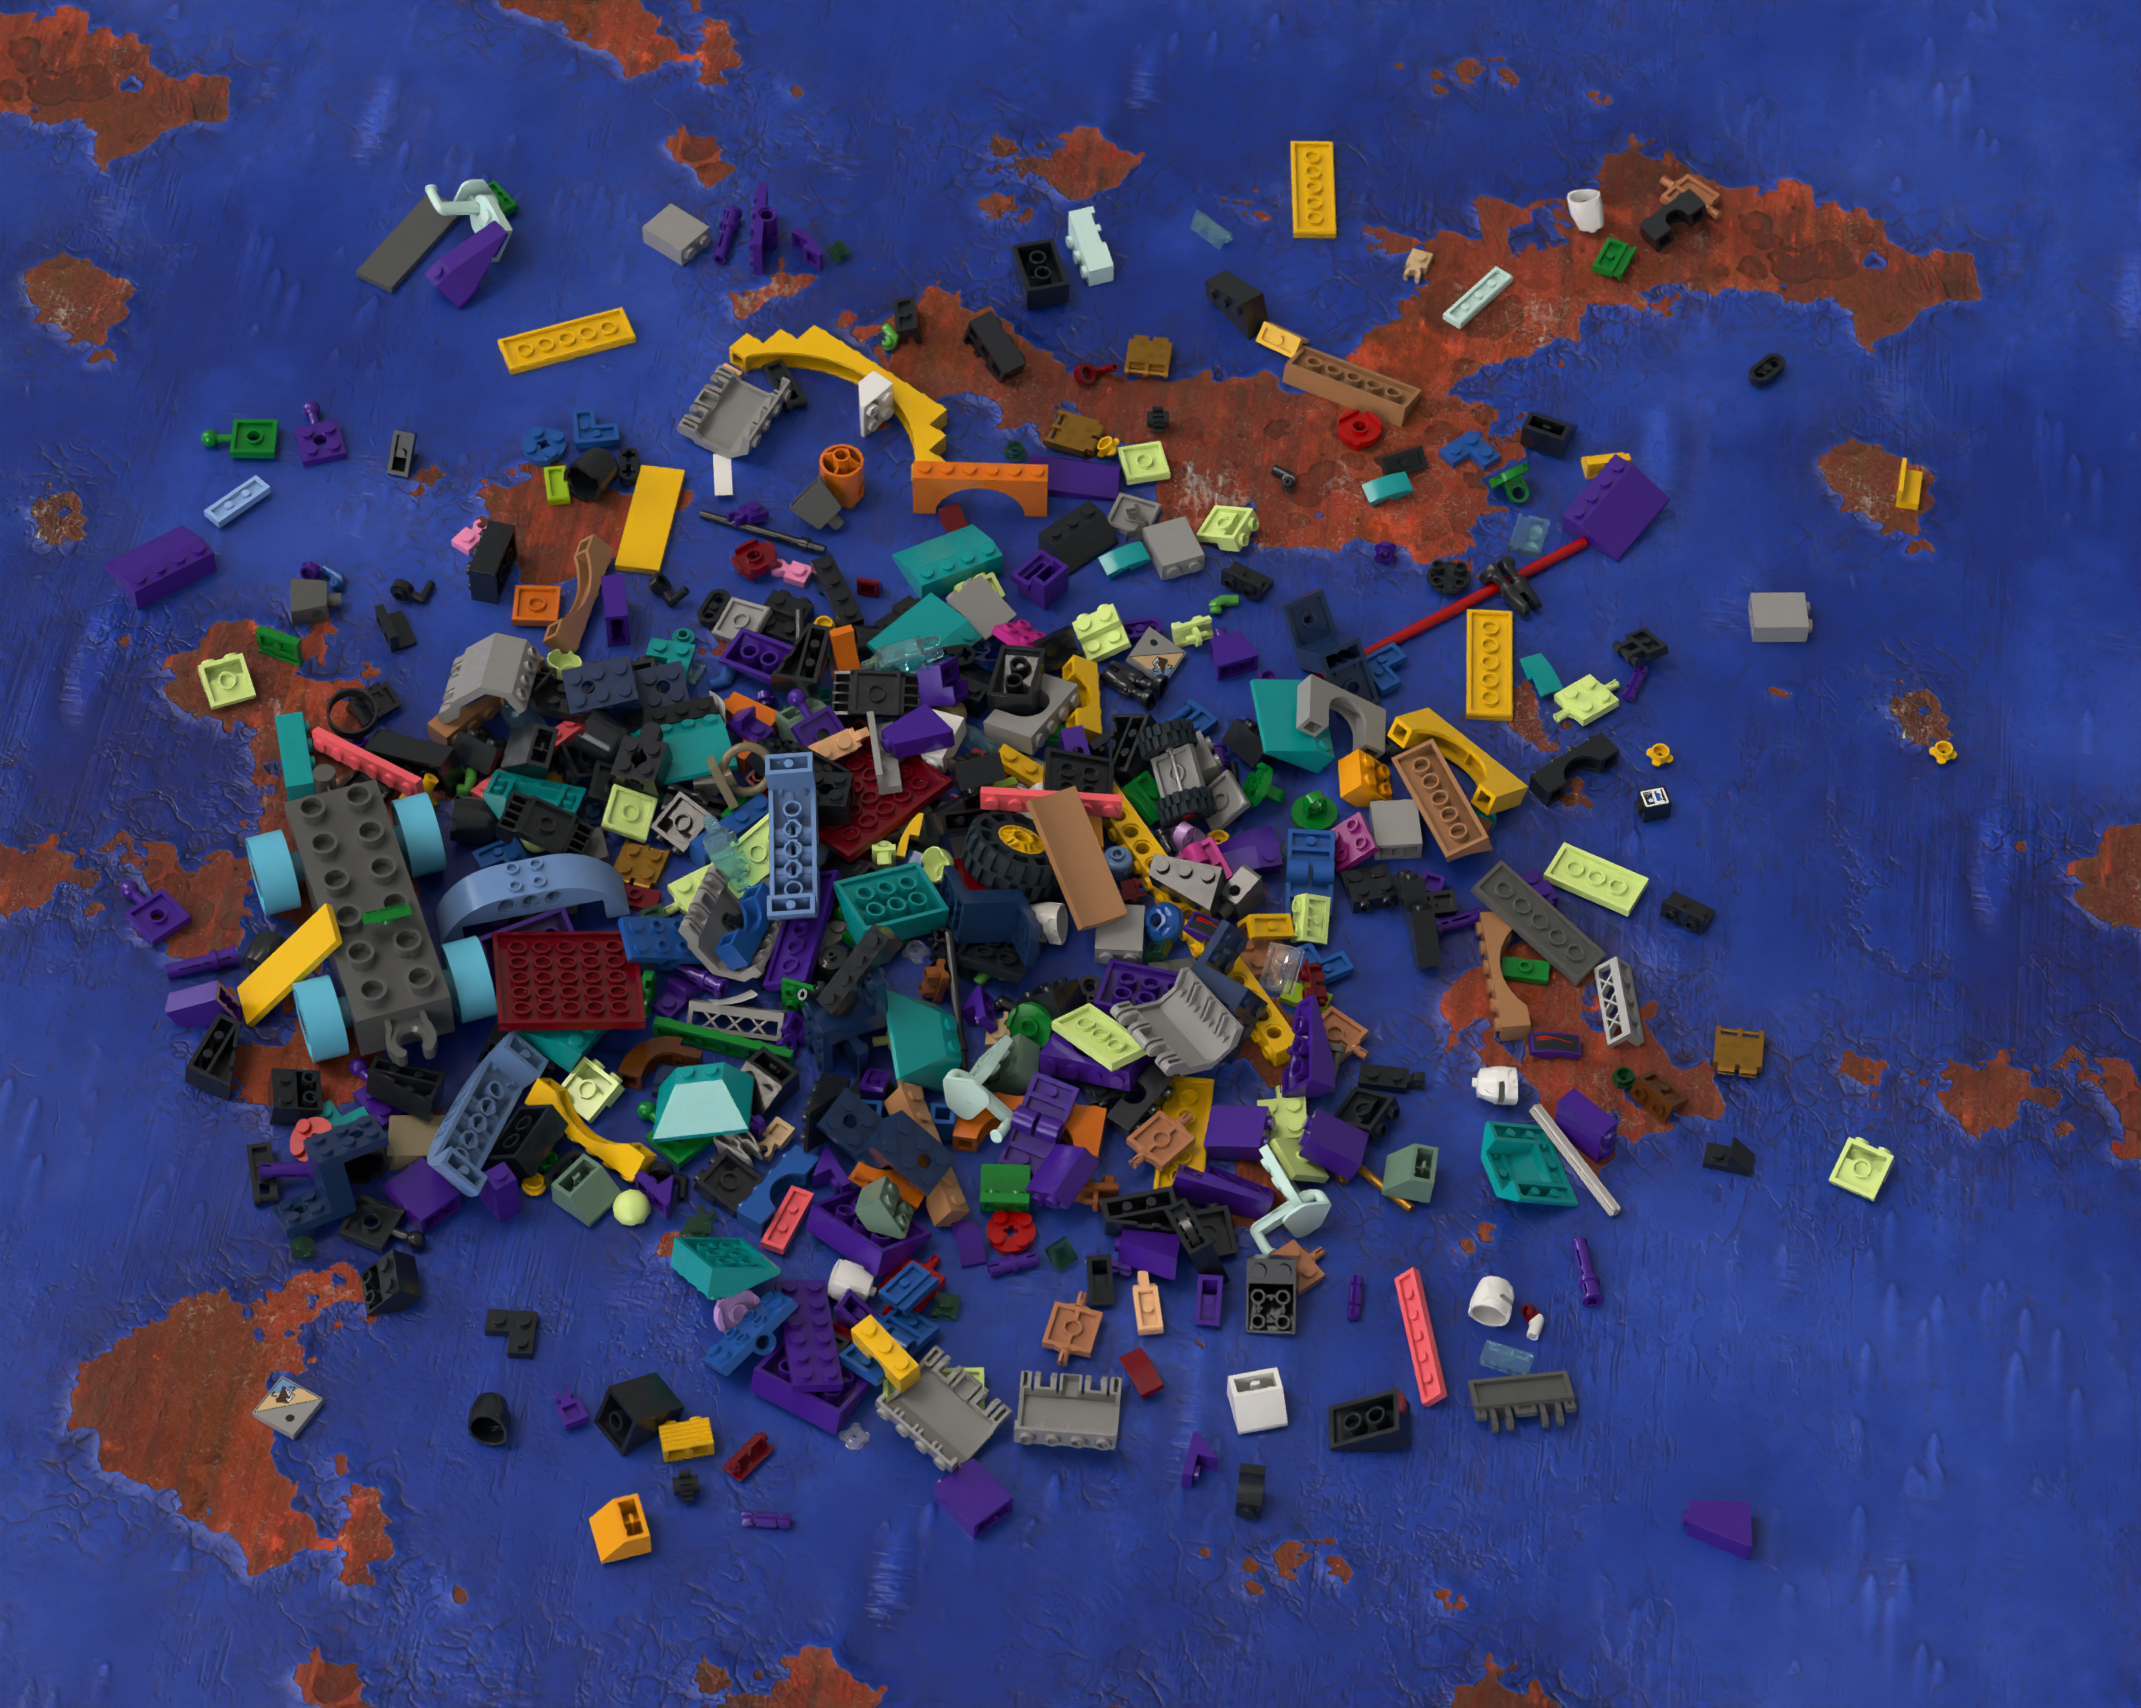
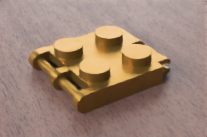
M1134 334V339H1129L1124 375L1133 373L1144 374V377H1148V375L1163 376V379H1168L1173 343H1169V338L1154 336L1153 341H1149V336Z
M1059 410L1056 414L1057 419L1055 423L1051 424L1049 428L1050 433L1048 437L1044 438L1042 442L1043 445L1081 457L1085 455L1093 456L1097 444L1105 432V426L1100 425L1099 420Z
M626 838L613 868L622 875L623 882L626 885L633 883V886L656 889L670 859L672 850L654 848L651 844L647 843L646 845L634 843L631 839Z
M1716 1025L1713 1067L1717 1068V1074L1734 1075L1735 1070H1739V1076L1756 1078V1073H1761L1765 1030L1754 1032L1745 1031L1740 1027L1737 1030L1721 1028V1025ZM1721 1033L1737 1034V1036H1734V1035H1726V1034H1721ZM1742 1035L1755 1036L1759 1038L1743 1037Z

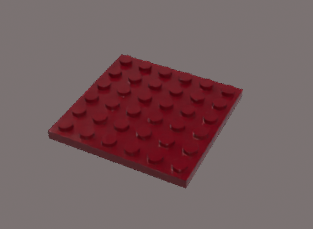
M858 718L845 728L850 729L853 727L856 732L864 727H867L869 730V725ZM868 736L866 740L861 741L862 746L856 752L834 761L849 769L850 773L854 775L857 795L850 826L819 825V842L851 863L870 849L872 845L881 841L953 787L952 780L916 755L898 759L903 792L880 795L871 738ZM767 788L765 791L762 792V794L769 799V792Z
M620 931L492 932L499 1031L645 1029L646 1020L640 962H628Z

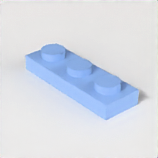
M255 475L205 509V517L218 528H221L269 495L271 488Z

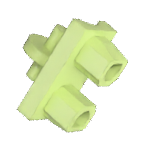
M1199 615L1185 623L1178 621L1171 624L1173 643L1180 648L1194 644L1196 647L1202 646V641L1214 637L1212 618L1210 616L1202 617Z
M882 840L872 845V863L883 870L896 867V844Z

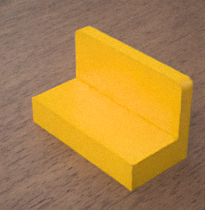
M1264 321L1256 342L1291 358L1301 348L1303 343L1308 344L1309 339L1275 323Z
M1620 452L1581 457V465L1586 480L1594 479L1615 454L1631 463L1630 454Z
M1902 458L1895 507L1918 510L1923 472L1907 470V458Z
M1290 913L1249 914L1237 923L1238 928H1247L1249 940L1291 939L1295 936Z

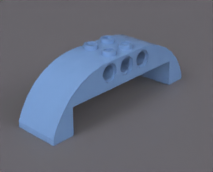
M799 752L765 755V776L769 792L770 873L767 919L773 921L816 918L819 915L820 856L818 803L813 753Z
M580 854L545 855L484 868L470 874L452 886L438 904L436 918L441 944L464 939L463 927L599 900H603L607 918L628 915L630 910L623 877L608 863Z
M514 1031L509 1032L471 1074L451 1105L428 1151L427 1163L467 1197H474L480 1193L488 1178L481 1171V1168L521 1092L525 1087L541 1077L549 1061Z

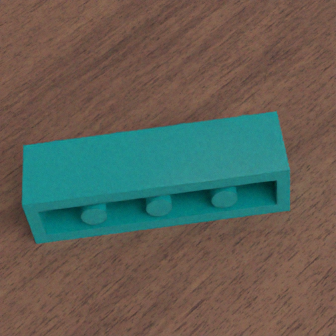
M302 712L276 715L275 722L287 799L292 801L305 796L315 795V782L312 770H314L316 765L314 756H309V752H313L311 738H306V734H310L309 721L303 720Z

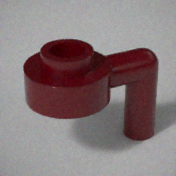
M1084 362L1074 368L1073 374L1078 384L1087 385L1093 383L1096 376L1117 371L1118 365L1117 363H1111L1094 368L1091 363Z

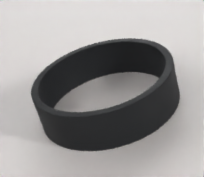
M346 688L335 693L328 702L326 713L329 727L336 735L342 738H363L370 734L377 725V703L373 696L365 690ZM355 696L370 702L375 710L374 718L370 724L356 731H347L337 727L330 718V712L333 706L343 698Z

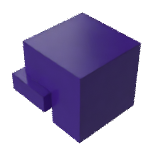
M1042 549L1011 574V581L1017 584V592L1043 610L1068 591L1069 566Z
M958 656L947 657L940 662L930 663L917 670L921 705L925 703L928 706L956 705L969 698L967 679L959 680Z

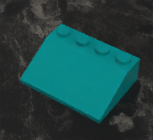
M973 524L892 554V558L921 600L929 593H933L937 597L951 593L955 585L966 581L970 577L973 578L982 572H985L986 575L991 572L994 575L1003 573L1002 553L994 541Z
M929 593L866 645L888 671L917 674L918 669L933 663L932 653L936 649L960 644H968L973 647L983 637L968 619L933 593ZM958 653L957 656L961 657L964 653ZM940 655L941 660L949 657V655Z
M1252 679L1250 685L1264 754L1319 773L1335 756L1329 726L1316 737L1296 729L1297 687L1303 680Z
M708 714L704 718L685 719L676 724L660 725L664 735L662 742L669 744L673 756L664 785L712 775L706 758L713 754L720 765L723 755L732 747L720 714ZM641 729L637 730L634 733H631V737L638 738ZM735 756L730 761V770L738 769Z
M918 861L833 882L849 933L857 945L873 924L890 928L901 940L929 934L931 930H936L941 926L946 928L949 908Z
M515 1030L514 1032L537 1051L571 1073L608 1030Z
M674 1237L670 1266L679 1275L686 1278L689 1283L693 1284L698 1291L704 1293L708 1299L721 1300L722 1297H732L781 1273V1268L743 1238Z

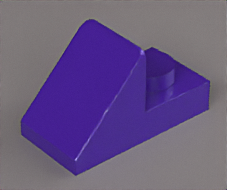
M755 707L738 710L726 722L725 726L727 730L747 742L756 743L758 738L769 739L775 735L772 727L756 718Z
M684 978L668 979V990L652 1005V1011L660 1017H669L674 1020L689 1006V1000L696 999L702 994V990Z
M978 985L963 1005L962 1017L969 1026L974 1027L978 1024L980 1028L984 1027L989 1034H992L998 1030L993 998L981 985Z
M868 1067L859 1084L860 1099L882 1100L884 1102L886 1100L887 1087L891 1081L892 1071Z
M828 1147L824 1148L813 1174V1188L817 1189L829 1183L834 1193L838 1192V1194L851 1190V1182Z
M643 1170L635 1174L636 1189L646 1195L650 1203L666 1219L670 1218L675 1189L674 1176L671 1175L658 1184L652 1175L648 1176Z
M976 1219L951 1223L962 1269L986 1264L981 1228L977 1226Z
M1198 1274L1195 1324L1220 1326L1223 1276Z
M850 1288L846 1290L834 1307L837 1322L843 1326L850 1325L853 1328L870 1314L882 1319Z
M1193 1431L1182 1472V1487L1192 1489L1194 1479H1199L1201 1469L1217 1471L1218 1463L1215 1453L1199 1432Z

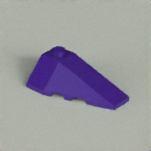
M494 220L439 258L425 275L459 309H462L477 293L479 289L478 283L483 275H487L489 271L487 267L492 258L497 257L509 234Z
M1272 826L1248 829L1217 845L1233 874L1243 864L1247 865L1258 875L1280 872L1283 865L1279 842Z
M1311 994L1297 1003L1292 1032L1295 1033L1292 1046H1288L1287 1054L1290 1055L1288 1068L1283 1069L1282 1097L1284 1098L1321 1097L1335 1088V1064L1317 997Z

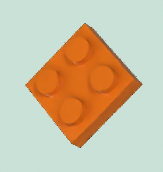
M516 585L512 625L548 626L558 621L561 586Z

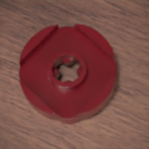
M754 539L739 545L735 550V556H732L735 571L745 576L747 580H753L757 576L774 570L778 566V555L775 546L770 541L764 540L765 543L758 542V539Z

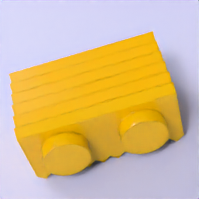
M694 1416L688 1421L677 1422L672 1420L658 1426L665 1463L714 1454V1441L709 1417Z

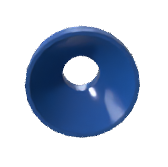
M1168 902L1154 905L1148 911L1144 921V930L1147 937L1159 945H1169L1176 941L1184 928L1183 912L1177 905ZM1160 914L1162 922L1158 927H1154L1153 919L1156 915Z

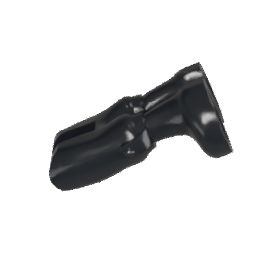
M1504 556L1498 561L1497 565L1495 562L1490 564L1479 576V581L1483 585L1495 583L1500 588L1501 597L1524 618L1530 614V610L1536 611L1540 609L1542 604L1529 585V581L1524 576L1518 575L1515 570V560L1511 556ZM1504 575L1508 576L1512 584L1505 579Z
M1112 660L1107 666L1108 669H1104L1099 675L1101 681L1125 697H1134L1139 701L1140 707L1147 711L1152 710L1156 706L1157 699L1161 700L1169 684V677L1165 674H1158L1153 681L1148 680L1141 671L1115 660Z
M680 782L669 784L660 814L679 791L713 815L716 820L712 824H716L721 820L720 815L729 806L723 799L702 790L691 791L682 786Z

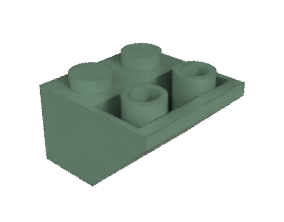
M809 697L805 701L813 714L826 707V704L816 698ZM791 706L776 713L775 719L779 738L784 741L789 739L798 743L790 729L805 718L798 707ZM823 731L817 732V737L820 741L828 737Z
M1020 1033L1011 1037L1013 1042L1008 1048L1010 1053L1002 1062L999 1061L1001 1067L993 1076L989 1075L983 1086L992 1093L1022 1094L1026 1092L1034 1073L1038 1072L1040 1046Z
M1414 1143L1387 1155L1381 1195L1430 1203L1439 1148Z
M584 1153L551 1184L553 1202L588 1227L595 1223L613 1205L617 1196L622 1193L603 1166Z
M887 1175L862 1187L854 1210L868 1231L898 1239L906 1237L913 1216L911 1205L903 1200L898 1186L891 1182Z

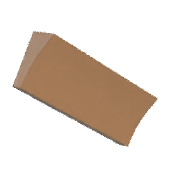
M1302 345L1285 364L1282 380L1286 384L1359 410L1362 413L1366 414V411L1372 412L1379 419L1402 427L1411 409L1421 397L1422 389Z
M1433 738L1391 758L1394 767L1447 862L1466 855L1493 850L1486 831Z
M1076 786L1030 799L1026 805L1078 931L1117 923L1128 912Z

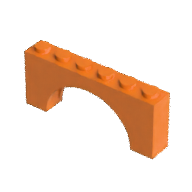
M913 461V513L935 514L938 504L945 497L961 490L990 489L1002 492L1015 499L1022 506L1025 517H1047L1048 465Z
M1000 1092L992 1093L1013 1113L1017 1106L1022 1104L1025 1097L1006 1095ZM1075 1104L1062 1138L1070 1146L1085 1147L1099 1161L1106 1127L1107 1108ZM986 1108L970 1120L962 1119L957 1115L953 1131V1150L977 1153L981 1142L992 1130L999 1127L1001 1121Z

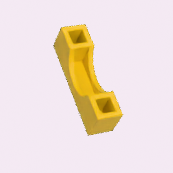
M1073 655L1062 667L1063 680L1078 684L1081 699L1079 703L1080 708H1077L1065 720V727L1070 728L1083 725L1086 740L1089 743L1103 732V727L1101 726L1102 710L1100 709L1097 662Z

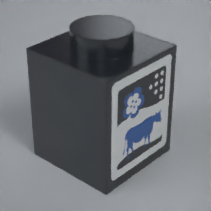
M1665 786L1638 791L1637 801H1634V808L1636 814H1640L1643 823L1670 818L1672 802Z

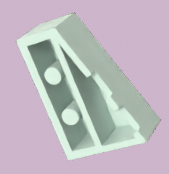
M1093 206L1069 212L1068 236H1066V245L1068 249H1072L1074 262L1079 264L1081 277L1086 279L1089 286L1114 281V264L1106 242H1102L1098 234L1101 231L1100 224L1095 225L1094 223L1095 210Z

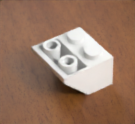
M872 371L859 382L861 436L864 438L869 433L874 432L885 420L890 419L894 413L893 383L875 371Z
M1277 1367L1228 1376L1227 1395L1238 1434L1288 1426L1284 1392Z

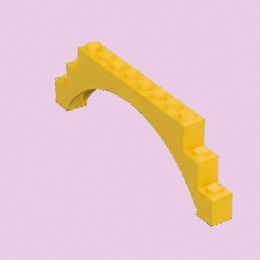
M813 325L796 339L792 334H788L780 329L764 343L746 333L729 347L730 363L745 373L751 369H760L762 365L782 359L787 367L824 372L859 386V382L872 371L877 372L893 383L894 414L903 424L910 438L915 461L946 462L940 455L946 451V435L941 429L947 425V409L928 398L926 394L920 393L911 387L907 382H903L895 377L893 373L881 368L876 362L870 361L859 351L853 350L843 341L831 336L826 330ZM913 464L911 465V480H912V481H913V479H912V477H913Z

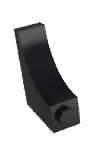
M1186 1198L1165 1208L1164 1211L1197 1273L1223 1276V1285L1230 1282L1210 1239Z

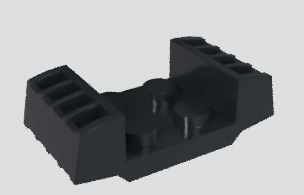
M541 667L536 673L527 708L533 709L538 715L576 723H581L584 720L587 721L593 712L571 717L564 684H557L556 668ZM593 684L589 689L583 688V692L591 694L595 690V685Z
M860 669L834 671L832 709L840 721L852 722L853 716L867 717V712L874 711L875 717L902 718L920 707L921 701L917 674L902 671Z
M513 790L496 826V838L511 845L514 836H517L554 854L583 855L595 828L582 821L576 814L539 797L528 796Z

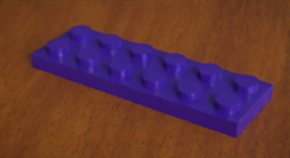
M838 870L820 872V908L818 917L782 920L763 983L766 991L781 990V980L783 977L810 984L836 896L833 882L840 880L842 876Z
M825 1280L775 1281V1290L792 1298L798 1305L781 1323L792 1393L843 1391V1379Z

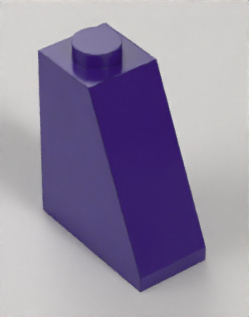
M926 703L881 730V746L886 753L890 752L896 759L946 749L955 745L953 729Z
M219 980L168 993L165 1011L167 1016L178 1026H211L219 1012L241 1021V1004Z
M505 1162L484 1172L488 1178L478 1196L497 1221L501 1223L521 1212L517 1178Z
M1122 1229L1121 1237H1116L1115 1252H1119L1118 1262L1170 1280H1175L1181 1247L1178 1235Z
M1688 1500L1687 1510H1682V1525H1687L1688 1536L1740 1558L1750 1559L1752 1550L1750 1502Z

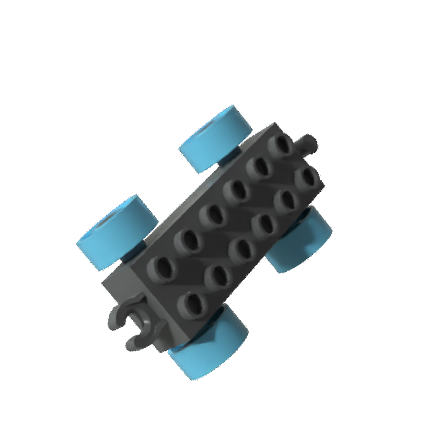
M329 764L318 765L312 772L316 794L284 802L288 833L293 852H289L281 829L245 838L254 884L265 916L300 908L301 899L297 883L304 881L314 914L325 903L333 906L343 943L328 957L341 997L337 998L328 974L292 984L295 1006L308 1053L313 1063L349 1054L345 1029L352 1027L361 1056L387 1049V1054L391 1061L398 1066L404 1067L408 1064L407 1050L401 1045L423 1040L422 1050L425 1058L433 1059L438 1050L437 1036L455 1031L452 1004L459 1022L463 1024L497 1015V1003L488 964L477 936L441 944L440 955L443 970L441 969L411 882L412 878L443 871L447 867L442 837L432 803L426 792L392 800L390 802L394 824L392 826L376 779L337 789L336 770ZM407 903L411 907L412 915L395 918V922L391 924L381 925V922L364 925L362 923L361 914L363 912Z

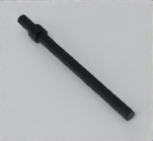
M703 509L700 512V518L794 545L799 550L806 552L811 550L821 554H825L827 550L826 545L812 542L810 538L803 536L798 538L754 524L750 525L747 522L735 527L734 520L727 521V516Z
M948 931L944 933L948 974L950 976L952 1014L955 1016L958 1038L961 1046L962 1062L959 1069L967 1071L966 1052H968V1041L965 1040L954 932Z

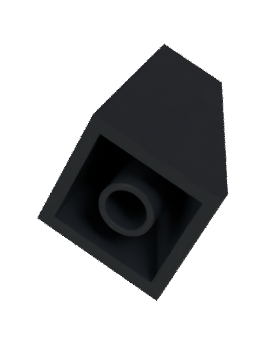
M654 1372L609 1386L594 1423L620 1455L625 1456L659 1435L658 1426L663 1425L667 1421L673 1420L678 1422L684 1405L661 1377Z

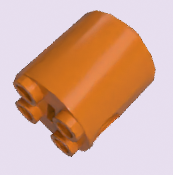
M847 444L832 445L825 449L820 455L819 460L820 476L837 497L841 506L846 509H852L863 497L865 491L863 455L857 448Z

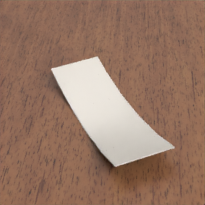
M713 454L715 496L733 495L731 458L728 459L721 455Z
M709 691V696H713L718 713L724 718L726 726L725 704L718 695Z

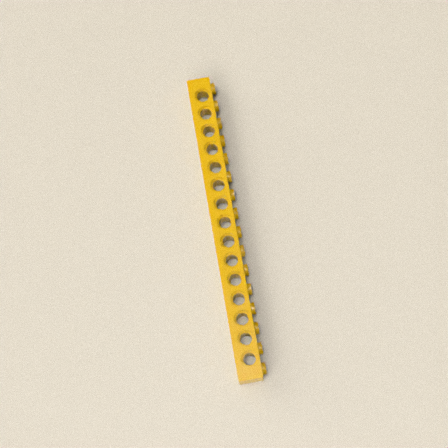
M1113 780V794L1122 795L1121 818L1111 817L1110 820L1102 818V826L1107 830L1109 839L1112 842H1115L1117 846L1127 848L1131 852L1133 873L1140 876L1146 891H1150L1154 896L1155 903L1168 902L1177 905L1183 912L1185 926L1194 911L1201 912L1190 908L1188 904L1152 886L1148 874L1154 853L1168 855ZM1184 931L1179 936L1182 941H1186L1189 945L1192 956L1199 959L1208 941L1204 940L1201 944ZM1239 956L1234 963L1233 970L1227 977L1246 986L1268 1003L1264 1015L1258 1019L1253 1028L1251 1038L1255 1043L1258 1042L1264 1057L1267 1060L1270 1059L1275 1067L1290 1060L1287 1050L1288 1046H1292L1295 1033L1292 1032V1028Z

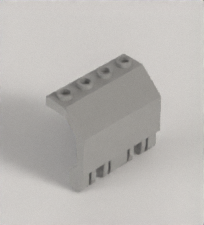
M719 365L710 377L712 384H706L693 402V405L690 406L689 411L692 415L685 414L676 429L680 434L691 438L695 444L729 459L747 455L753 447L756 448L758 446L761 434L763 432L766 433L770 428L771 419L779 415L782 403L789 400L792 390H789L791 380L782 377L780 390L774 389L773 392L768 393L742 381L735 371Z
M494 633L466 648L465 654L456 658L453 662L451 676L449 677L443 703L438 714L439 721L449 723L460 716L463 705L484 694L505 698L518 714L526 711L541 657L538 649L532 646L527 639L500 633Z
M711 865L708 867L702 880L703 884L699 886L688 908V915L684 916L678 931L688 942V948L712 974L744 982L753 977L758 978L764 973V967L772 956V950L775 946L782 920L770 922L769 929L760 942V947L752 957V963L746 968H738L731 971L714 950L722 935L737 930V928L722 923V917L726 912L733 915L739 914V909H741L739 906L740 900L729 890L728 877L719 867Z
M1189 967L1180 969L1174 987L1161 999L1133 1006L1129 1001L1115 1004L1110 1009L1111 1015L1119 1021L1120 1025H1130L1127 1028L1128 1033L1148 1056H1157L1155 1063L1166 1076L1175 1074L1184 1076L1212 1069L1237 1046L1244 1029Z
M936 1345L919 1363L921 1379L902 1394L898 1389L887 1398L882 1393L876 1400V1412L885 1421L890 1419L896 1425L895 1429L903 1437L907 1438L909 1436L914 1440L915 1447L921 1453H929L934 1458L933 1462L943 1471L947 1469L950 1473H953L960 1466L959 1464L962 1462L966 1463L973 1458L996 1433L1013 1410L1004 1403L1000 1406L1002 1401L996 1398L983 1411L978 1405L988 1396L989 1390L986 1387L981 1390L983 1385L969 1372H963L964 1368L960 1365L955 1367L948 1377L945 1378L941 1372L950 1364L952 1358L948 1354L944 1356L945 1352Z
M1021 1370L1018 1414L1014 1426V1442H1020L1025 1445L1046 1444L1051 1447L1061 1445L1073 1448L1088 1447L1099 1450H1116L1122 1377H1111L1110 1395H1107V1376H1102L1100 1382L1101 1391L1091 1390L1092 1375H1086L1084 1394H1082L1083 1375L1061 1373L1059 1392H1056L1058 1373H1052L1050 1376L1051 1387L1040 1386L1042 1383L1041 1372L1036 1371L1034 1390H1031L1033 1371Z

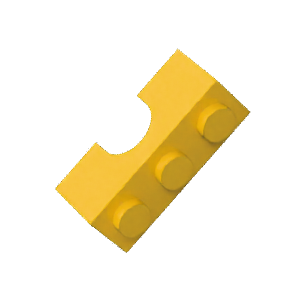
M871 1314L851 1329L853 1343L869 1360L874 1357L879 1362L885 1372V1377L901 1394L921 1379L919 1364Z

